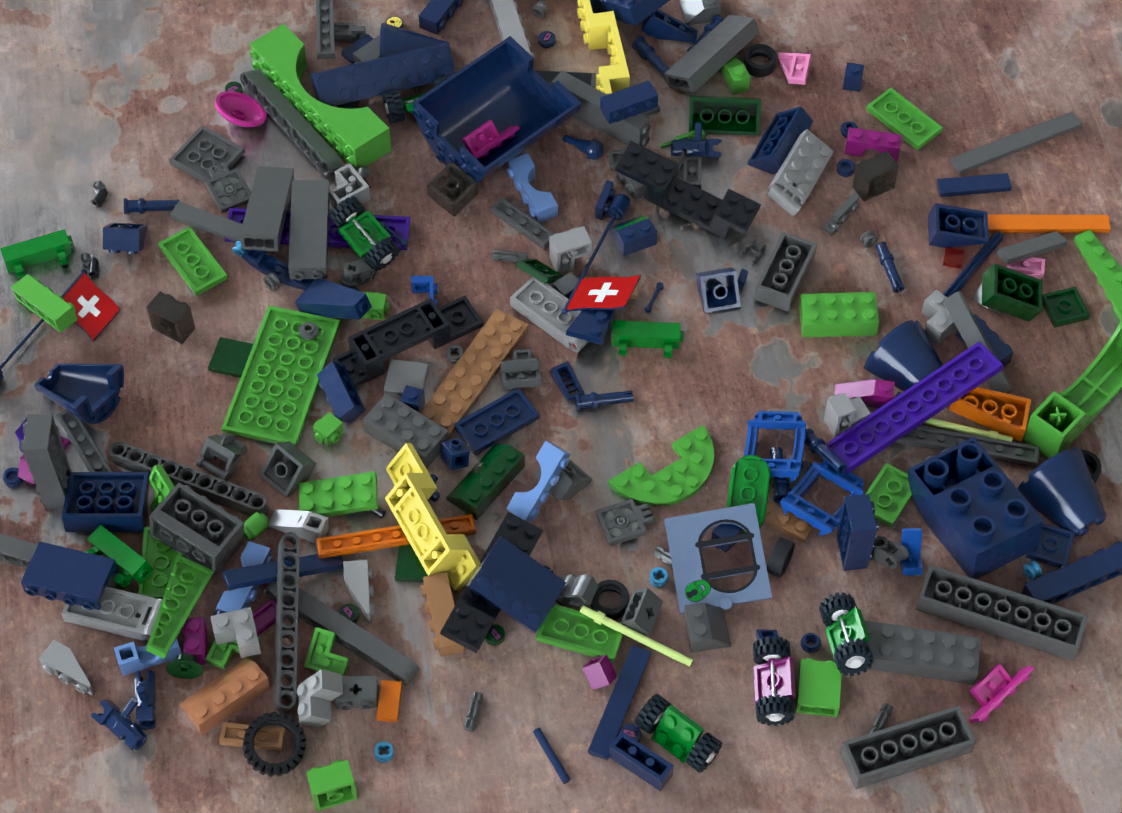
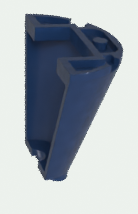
M382 23L380 30V57L448 41Z
M909 320L894 328L878 343L880 346L876 352L872 351L864 368L885 381L895 382V387L906 391L942 367L943 363L922 325L917 320L915 322Z
M57 363L49 370L47 379L44 377L40 378L34 386L36 391L42 393L83 422L98 424L109 418L120 402L121 398L118 396L120 388H124V368L121 364Z
M1074 447L1072 452L1067 449L1051 457L1028 475V481L1026 483L1024 481L1021 482L1017 488L1034 509L1060 528L1075 532L1074 538L1078 535L1080 537L1085 535L1090 530L1088 528L1090 525H1100L1106 520L1105 517L1107 516L1084 454L1079 447Z

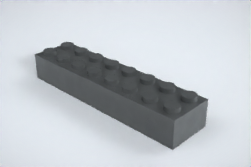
M933 565L929 566L916 606V610L1074 661L1088 618V615Z

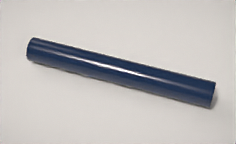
M540 728L535 729L533 733L563 784L568 783L571 779Z

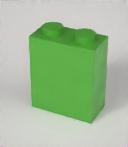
M813 658L801 659L796 713L830 717L838 716L842 674L839 672L835 661L829 660L824 662Z

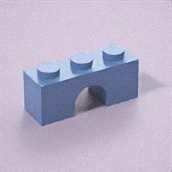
M177 638L165 659L146 651L147 645L136 646L134 641L114 647L122 675L125 676L174 660L177 655L181 654Z

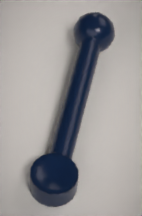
M380 222L385 230L401 242L402 247L408 246L406 239L399 237L386 226L385 222Z
M658 282L656 284V291L649 304L645 307V312H651V306L659 291L663 289V283Z

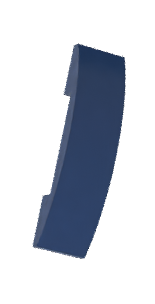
M246 249L242 254V258L252 267L266 276L269 273L275 274L281 283L290 287L306 290L314 280L290 279L288 264L266 254L267 251Z

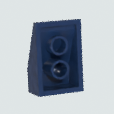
M935 203L928 215L929 245L952 248L988 244V213L986 211Z

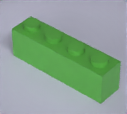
M27 274L10 287L17 301L60 333L78 320L75 314V307L70 302L66 303L59 294H54L50 287L43 286L38 278H33Z

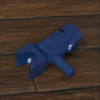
M695 123V137L693 139L685 137L671 141V156H681L682 151H684L685 156L720 158L721 152L714 151L713 146L720 144L722 140L702 139V123Z
M148 669L147 679L143 681L141 672L137 671L135 673V696L138 701L136 705V723H139L142 730L156 728V715L154 712L156 701L155 672Z
M131 698L122 712H120V708L112 701L102 700L100 704L104 708V713H92V718L100 725L108 728L119 740H125V745L132 751L133 749L139 750L146 742L147 735L137 723H133L130 720L131 717L129 716L138 704V701Z

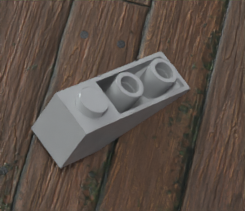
M275 509L268 523L272 529L284 533H295L299 538L316 543V538L326 537L330 529L328 517L310 511Z
M368 560L343 561L345 588L367 622L371 623V615H375L374 603H370V597H374L373 585L369 584V579H373V569L368 567Z
M53 640L39 658L42 670L49 675L55 674L65 684L70 683L74 685L80 693H88L93 696L94 692L91 684L71 649Z

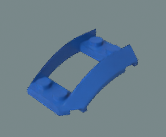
M759 411L755 414L753 420H748L744 456H757L759 429L796 430L792 459H763L770 468L771 477H789L791 484L800 474L805 444L806 421L802 420L799 412Z
M825 460L820 464L814 461L804 477L780 502L785 516L789 512L793 513L796 517L821 530L819 536L831 533L839 525L843 507L842 505L831 516L803 499L820 475L839 485L842 489L851 493L850 496L863 495L864 493L862 478L851 472L846 473L844 471L838 474Z

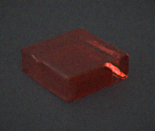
M946 247L943 266L961 269L964 251Z

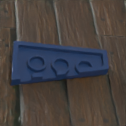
M582 310L566 330V335L602 345L615 310Z

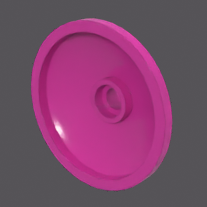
M225 91L218 94L215 99V106L220 115L234 125L250 128L260 126L265 122L266 111L254 98L246 94Z

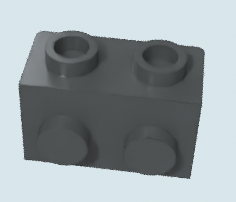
M538 358L501 362L503 389L515 390L516 388L542 386Z

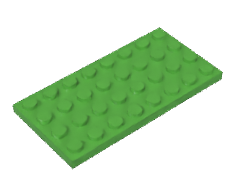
M268 305L221 428L222 433L225 432L274 444L290 441L297 447L320 381L317 374L327 364L341 325L340 320ZM312 322L317 325L318 334L313 340H305L300 336L299 328L302 324Z

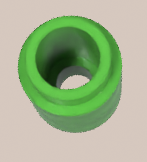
M255 512L243 522L244 538L248 541L255 539L269 527V520L263 513Z

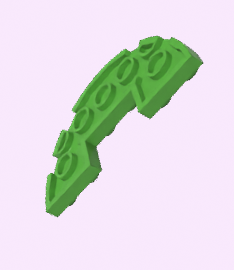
M702 425L673 442L671 447L680 459L652 476L639 462L608 480V485L621 497L633 499L639 505L648 503L651 507L664 504L670 506L691 498L702 489L712 472L714 447L708 431Z

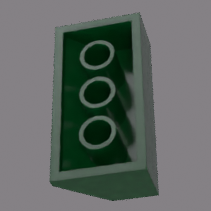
M690 95L689 132L695 130V123H702V129L705 133L759 135L761 99Z
M494 444L446 497V500L468 515L472 514L473 518L478 520L525 467V454L509 444Z

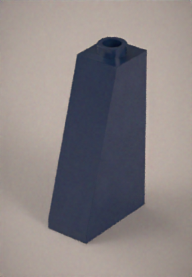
M322 278L316 279L295 301L299 312L329 318L361 319L372 307L366 293Z

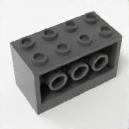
M179 482L149 516L150 536L158 539L166 546H170L177 553L180 552L185 558L213 570L214 576L219 573L244 543V523L239 517L232 516L222 506H216L206 496H200L188 485L184 486Z

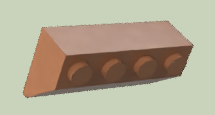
M245 658L182 701L178 706L203 736L269 690V680L255 662Z

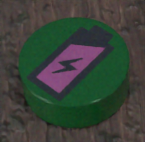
M230 82L225 86V91L243 93L242 85L239 82Z
M345 604L339 609V614L353 623L358 621L359 609L356 605Z
M493 624L485 638L486 642L492 646L502 644L505 639V631L500 625Z

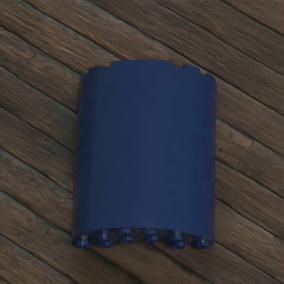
M511 36L413 102V115L426 141L436 154L437 160L440 163H444L451 174H455L467 182H480L575 115L581 108L582 103L559 81H556L551 86L533 69L534 58ZM488 120H492L499 134L510 126H519L520 129L515 132V136L503 140L501 146L490 149L488 151L489 154L483 158L476 159L467 150L462 141V138Z

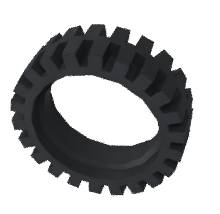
M271 712V714L264 713L261 717L258 716L251 722L245 732L242 746L244 757L247 758L249 766H253V770L260 771L262 775L268 774L270 777L277 775L278 777L294 770L300 763L306 749V735L303 733L302 726L300 727L297 720L294 721L292 716L288 715L287 717L282 712L280 714H276V712ZM279 725L286 728L292 734L295 741V750L289 759L279 764L268 763L257 755L254 748V738L263 727Z

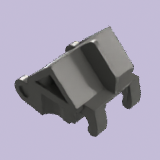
M223 432L221 436L217 434L208 436L196 466L203 467L222 480L228 481L235 474L234 468L239 464L241 457L247 453L248 448L245 444L236 440L234 434L228 435ZM218 457L226 462L225 471L208 462L209 459L215 460Z

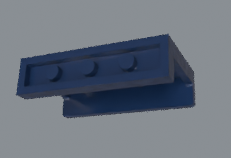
M39 541L21 580V585L25 593L30 596L38 595L51 601L59 600L68 605H80L88 610H100L102 594L110 576H116L118 567L115 559Z

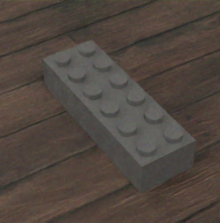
M28 414L27 422L23 424L25 436L24 440H21L20 443L21 452H24L25 462H28L29 473H32L33 483H36V491L40 494V502L44 504L45 509L63 510L72 469L53 415Z
M864 620L870 637V641L867 643L874 658V663L871 664L870 670L971 685L975 684L979 669L981 637Z
M955 706L844 741L841 745L840 754L855 789H859L972 753L976 741L960 707Z

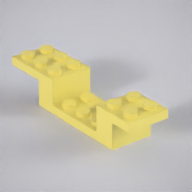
M577 0L578 7H580L577 8L578 19L581 18L582 20L580 21V28L585 33L583 34L584 44L588 45L589 51L607 48V53L611 54L610 65L599 67V74H596L598 85L596 89L609 95L629 88L630 75L614 11L593 14L590 0Z
M406 443L385 468L395 485L385 497V500L428 576L447 572L448 580L454 591H460L471 579L481 563L464 534H446L427 501L436 491L437 486L412 443Z

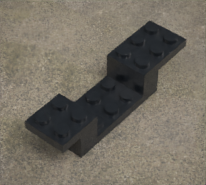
M633 141L629 143L616 165L615 171L647 186L643 199L722 238L726 237L730 228L746 235L761 204L731 189H728L722 200L677 178L676 174L680 164Z
M466 296L440 308L430 298L348 337L349 351L334 357L333 362L345 365L356 388L383 375L384 360L426 340L429 341L435 350L483 327V321Z
M508 512L480 563H482L500 536L530 556L543 530ZM467 587L460 600L457 601L440 634L477 653L500 610Z

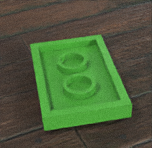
M886 463L866 494H869L870 502H874V519L891 528L911 499L912 494L908 474Z

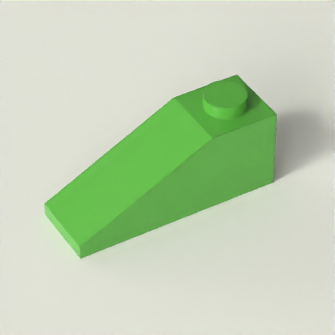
M734 56L719 69L733 95L749 91L750 85L748 71L744 64Z

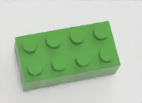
M875 292L800 295L799 314L802 337L877 336L879 317Z

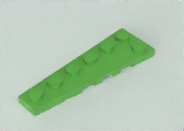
M1089 229L1075 236L1074 242L1084 260L1087 261L1091 272H1094L1099 286L1103 287L1106 298L1111 301L1114 306L1113 310L1121 322L1122 267Z
M177 555L146 651L165 659L212 578L213 570Z

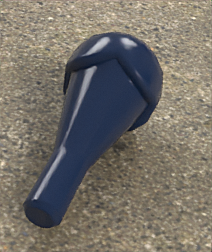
M568 135L563 137L564 142L574 145L587 155L588 159L598 160L603 155L604 146L596 139L581 140Z

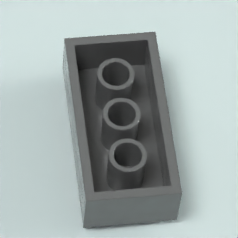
M782 232L756 285L754 299L789 312L815 258L817 243Z
M388 393L381 398L363 419L364 431L397 452L406 443H412L426 469L441 453L442 442L449 440L447 429Z

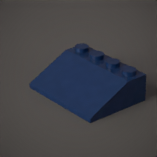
M590 0L593 13L614 11L616 20L636 26L670 0Z
M70 472L62 512L65 532H94L100 525L109 532H144L147 520L149 472Z
M500 536L468 581L466 587L531 633H536L556 602L566 582Z

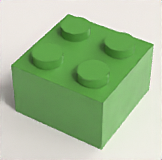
M337 760L331 763V765L317 766L306 772L316 811L357 799L355 783L348 760Z

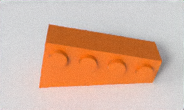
M976 387L949 405V410L989 429L998 431V433L1013 437L1014 440L1022 443L1026 431L1031 399Z

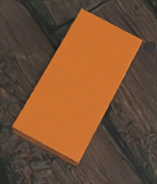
M381 680L377 721L398 722L402 681Z

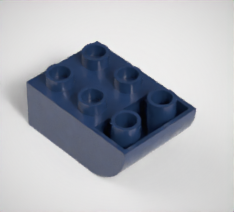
M975 437L908 469L911 494L922 518L968 577L978 579L1027 554L1028 551L1038 548L1044 520Z

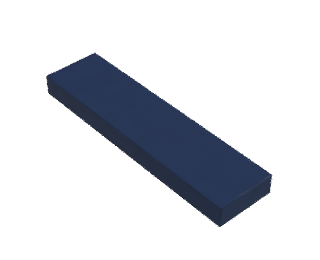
M1008 173L937 179L940 197L1011 191L1012 188Z

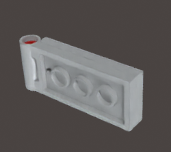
M806 129L799 134L765 194L791 216L796 215L808 198L834 151Z
M532 277L510 297V306L568 349L570 348L578 353L589 343V341L566 335V330L582 310L562 314L561 309L565 307L568 298L550 285L544 284Z
M106 586L100 599V610H88L80 605L65 604L61 614L65 622L142 641H149L162 599Z

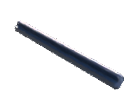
M996 231L990 237L988 244H985L943 295L948 298L963 288L1003 240V233Z

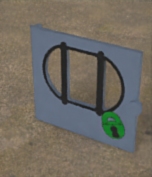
M754 503L664 519L680 614H684L685 605L705 602L721 607L722 610H729L732 608V605L772 598ZM719 524L737 525L746 532V534L702 541L705 533ZM742 541L750 542L753 565L706 573L702 553L703 548ZM754 573L751 580L745 586L736 590H722L709 582L712 579Z

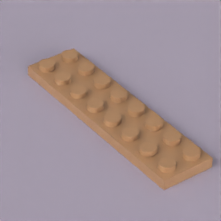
M496 308L420 413L447 429L450 438L455 431L454 424L467 415L500 369L501 362L508 358L529 329V324Z

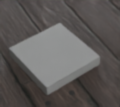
M390 359L384 394L402 396L406 385L424 389L428 363Z

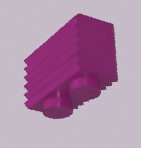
M203 617L188 618L183 627V654L193 655L197 663L205 665L207 657V627Z

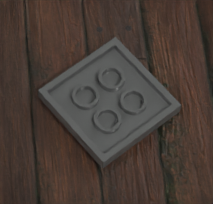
M202 125L169 159V163L205 184L206 180L211 179L208 168L212 167L216 173L214 166L219 165L220 169L223 170L221 163L225 162L228 169H230L245 153V149Z

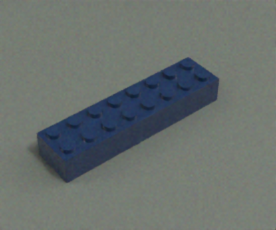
M443 42L311 73L310 76L316 100L330 106H337L379 96L392 90L400 91L433 83L435 78L446 75L451 77L456 72L449 42Z

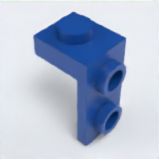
M411 276L412 293H430V298L438 307V300L434 299V295L438 294V283H434V276Z
M921 528L902 529L901 544L909 552V557L899 562L902 575H923V566L920 558Z

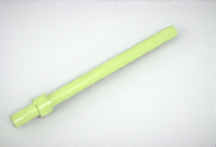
M930 418L923 423L964 434L1011 442L1013 437L998 434V431L990 430L989 432L935 418Z
M584 605L580 610V613L594 619L593 622L599 625L602 623L689 667L693 659L606 617V614L599 610L596 612Z

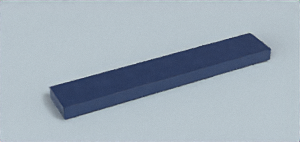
M318 554L299 557V577L344 569L341 555L319 559ZM284 560L285 565L293 566L291 561ZM278 561L223 571V578L228 590L276 582Z
M634 645L631 646L588 749V754L608 760L609 746L619 734L651 656V651Z

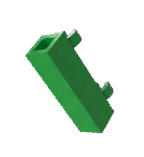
M65 229L0 249L8 273L16 271L17 277L22 278L25 276L23 268L59 258L61 266L68 264L66 256L73 254L71 246H74L71 235L67 236Z
M613 320L612 346H619V356H626L627 347L664 349V358H671L672 349H679L680 342L684 341V331H680L681 323Z
M102 525L87 539L93 548L88 549L86 553L99 556L104 555L105 557L115 559L117 567L123 572L117 574L114 580L123 589L128 587L132 578L141 584L154 570L143 557Z

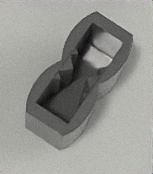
M587 574L561 576V579L566 584L556 602L562 606H589L599 587L595 579Z

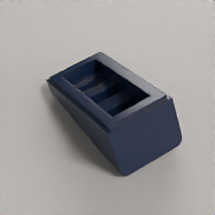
M569 361L551 368L550 374L567 402L574 400L575 394L585 395ZM566 372V375L560 377L559 374ZM566 378H569V379H570L569 381H566V382H564V383H563V381H562V380H564V379H566ZM573 383L574 386L566 389L565 386ZM575 389L578 391L577 393H574L572 395L568 393Z

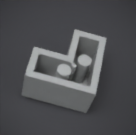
M350 163L334 171L338 187L329 191L330 204L333 208H337L341 201H345L346 198L355 196L361 204L371 200L369 185Z
M584 226L549 236V258L554 269L561 274L574 270V260L576 258L592 254V242Z
M937 289L924 300L921 313L929 318L925 327L928 338L936 345H939L957 327L943 303V300L947 297Z
M845 393L835 394L827 400L824 421L835 438L870 415V412L860 396L853 399L848 398Z
M251 607L210 616L217 645L237 641L241 658L261 654Z
M321 669L297 685V712L300 724L321 728L332 721L331 701L343 694L341 674Z

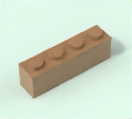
M447 572L423 577L424 585H420L422 597L427 598V602L424 605L426 614H430L432 619L428 620L430 631L435 632L436 638H433L435 650H439L440 657L464 652L463 646L440 634L455 607Z

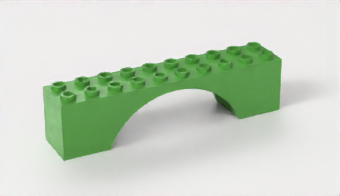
M285 24L278 26L250 43L253 69L261 70L314 130L324 138L325 142L335 149L337 155L342 156L346 163H350L356 171L362 166H368L391 151L389 127L369 107L355 109L333 107L316 100L305 91L300 84L301 77L307 68L305 46Z
M1122 320L1105 347L1087 370L1063 392L1057 393L1053 391L1031 415L1023 440L1030 445L1039 446V452L1049 459L1066 450L1122 390Z

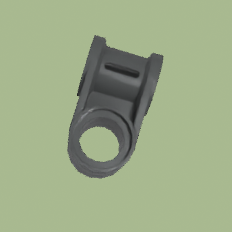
M359 259L344 265V273L339 281L345 287L368 283L375 277L376 271L365 259Z
M876 536L874 551H871L872 559L875 562H879L890 569H895L899 562L909 557V552L904 545L896 543L885 536Z

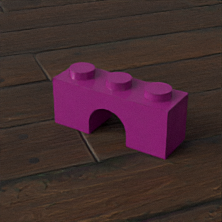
M849 127L845 154L862 157L865 150L874 149L880 153V160L898 162L902 135Z

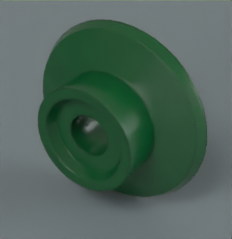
M179 654L175 660L169 662L166 666V671L170 675L181 679H193L203 674L202 666L190 654Z

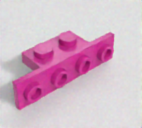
M488 120L462 138V141L467 150L476 159L483 158L489 154L488 151L490 149L501 146L503 140L515 136V132L520 128L519 126H510L499 134L492 120Z
M996 664L969 690L982 706L969 719L970 723L986 721L990 717L989 713L1004 703L1003 699L1006 696L1015 693L1016 687L1030 678L1029 674L1034 670V667H1023L1011 678L1001 664Z

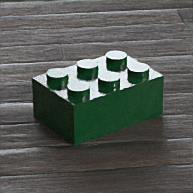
M994 263L982 274V305L1030 322L1042 312L1043 280Z

